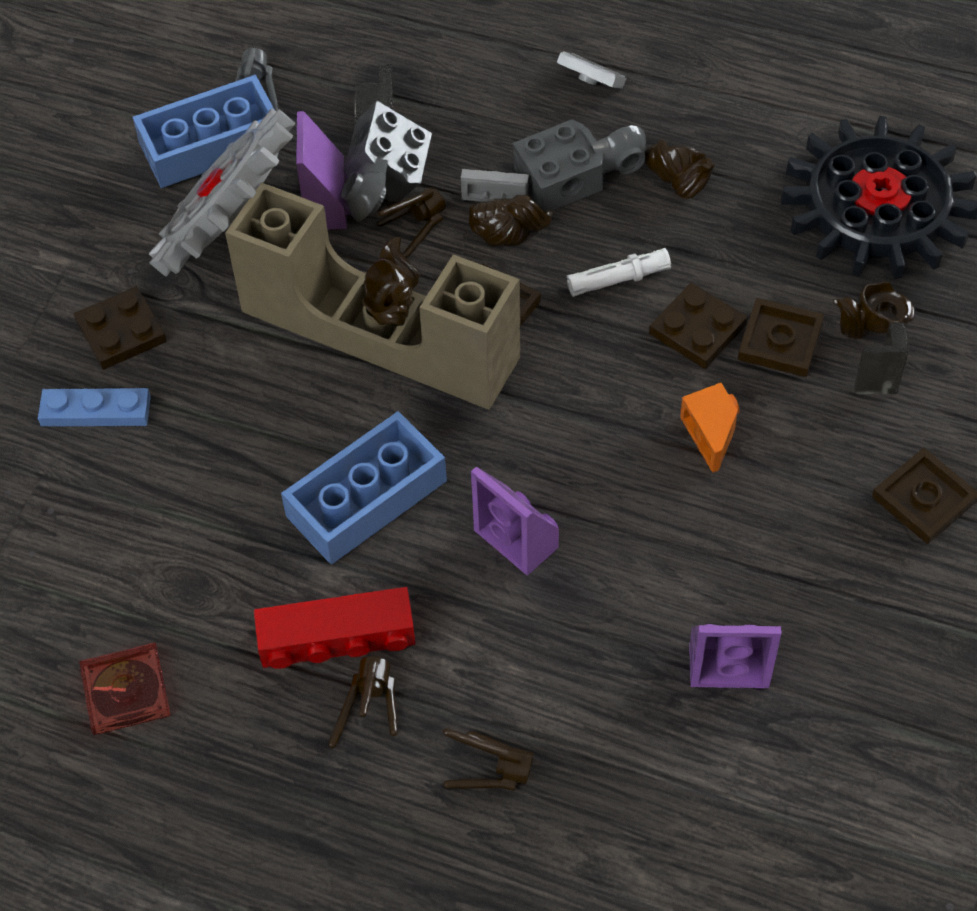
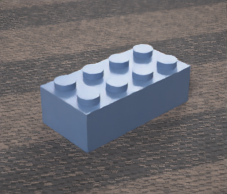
M253 75L133 116L139 144L160 188L203 174L226 151L227 146L231 142L234 143L245 134L254 120L260 123L273 106L257 76Z
M397 411L283 491L281 496L285 515L332 565L447 481L445 457Z

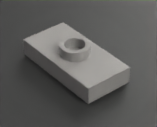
M560 52L557 60L558 64L579 72V79L592 85H596L599 81L610 87L623 89L627 79L618 72L574 53Z
M462 169V200L487 202L501 198L512 199L516 195L529 196V174Z

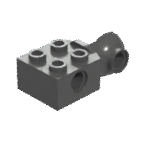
M378 101L356 120L344 166V172L348 175V179L342 188L341 198L347 201L351 216L358 222L364 220L368 215L374 214L384 199L388 202H400L421 183L432 135L428 130Z
M572 119L514 142V169L517 174H529V193L543 212L556 210L602 191L605 173L616 170L622 174H630L637 171L645 162V133L639 126H626L612 132L608 137L596 141L588 128Z

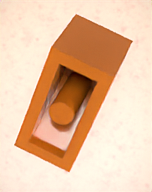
M722 383L682 397L680 418L712 473L720 469L735 431L737 414L740 412L735 396L728 394Z

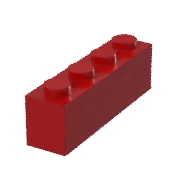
M408 587L254 609L258 652L263 668L282 669L293 663L306 661L322 663L333 657L346 655L361 657L372 651L385 649L388 651H400L407 646L416 645Z

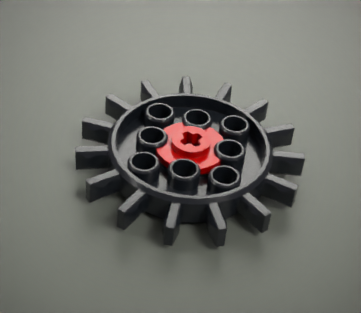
M879 116L874 136L863 137L856 136L847 119L840 120L838 135L841 143L834 147L828 145L814 133L810 134L806 150L818 158V162L815 165L790 157L786 170V175L808 181L810 185L783 186L781 205H809V212L793 217L791 232L793 235L819 227L826 236L818 244L816 254L818 259L823 260L839 245L855 253L853 258L854 275L860 276L866 267L869 256L889 258L890 269L894 279L902 278L905 266L903 255L917 251L933 270L940 266L943 254L933 243L938 236L962 249L964 248L969 231L948 221V218L952 216L971 220L977 219V201L953 198V192L973 189L976 173L975 171L948 175L944 167L954 161L957 147L953 143L931 155L920 147L925 126L919 124L911 132L907 141L888 137L889 127L886 116ZM916 215H921V216H924V217H926V218H920V217H918V216H916Z

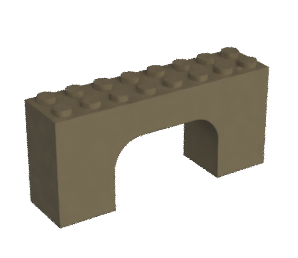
M260 183L255 190V196L248 200L225 232L243 313L490 410L520 359V279L453 254L427 296L412 291L413 303H411L408 317L403 326L394 324L379 325L362 303L366 294L364 283L366 273L355 269L342 260L330 244L324 206L265 183Z

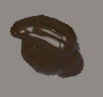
M664 139L647 148L644 153L645 164L648 168L655 172L663 181L672 182L675 193L685 199L695 197L705 188L715 165L709 157H706L705 153L687 146H668Z
M516 195L512 199H494L493 201L479 202L470 206L469 225L474 233L481 236L491 246H513L523 243L529 236L531 229L539 231L547 227L554 213L553 210L543 212L531 197L527 195Z
M400 237L392 238L386 242L380 252V260L375 262L365 274L366 294L362 303L379 325L394 324L403 326L405 324L411 303H413L411 297L412 290L419 282L420 274L417 268L400 253Z
M888 281L865 285L860 293L858 304L849 297H844L843 300H833V304L837 305L841 312V333L850 339H861L868 331L875 333L893 332L904 327L909 321L914 320V306L905 295L896 293Z

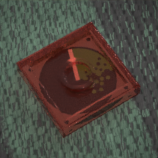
M156 642L79 661L93 735L171 716Z

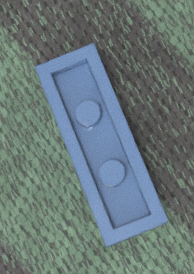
M149 388L42 389L38 421L41 427L147 426L151 395Z

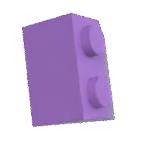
M304 111L297 112L296 165L301 197L324 206L327 229H347V215L351 214L347 201L341 198L342 188L348 179V175L344 172V155Z
M478 467L471 471L474 531L528 576L559 548L558 525L549 515L541 514L533 508L530 501L521 492H514L507 485Z
M706 624L692 627L689 643L691 687L769 688L781 638V626H718Z

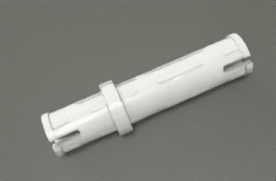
M666 248L638 256L634 253L628 255L627 259L567 275V284L572 297L624 281H640L643 279V276L671 269V261Z

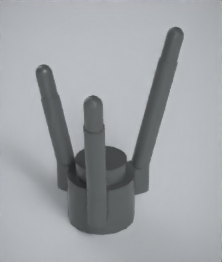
M249 48L243 52L241 66L238 67L235 81L256 75L258 80L264 77L270 102L277 112L279 107L272 79L273 68L267 65V54L261 49Z

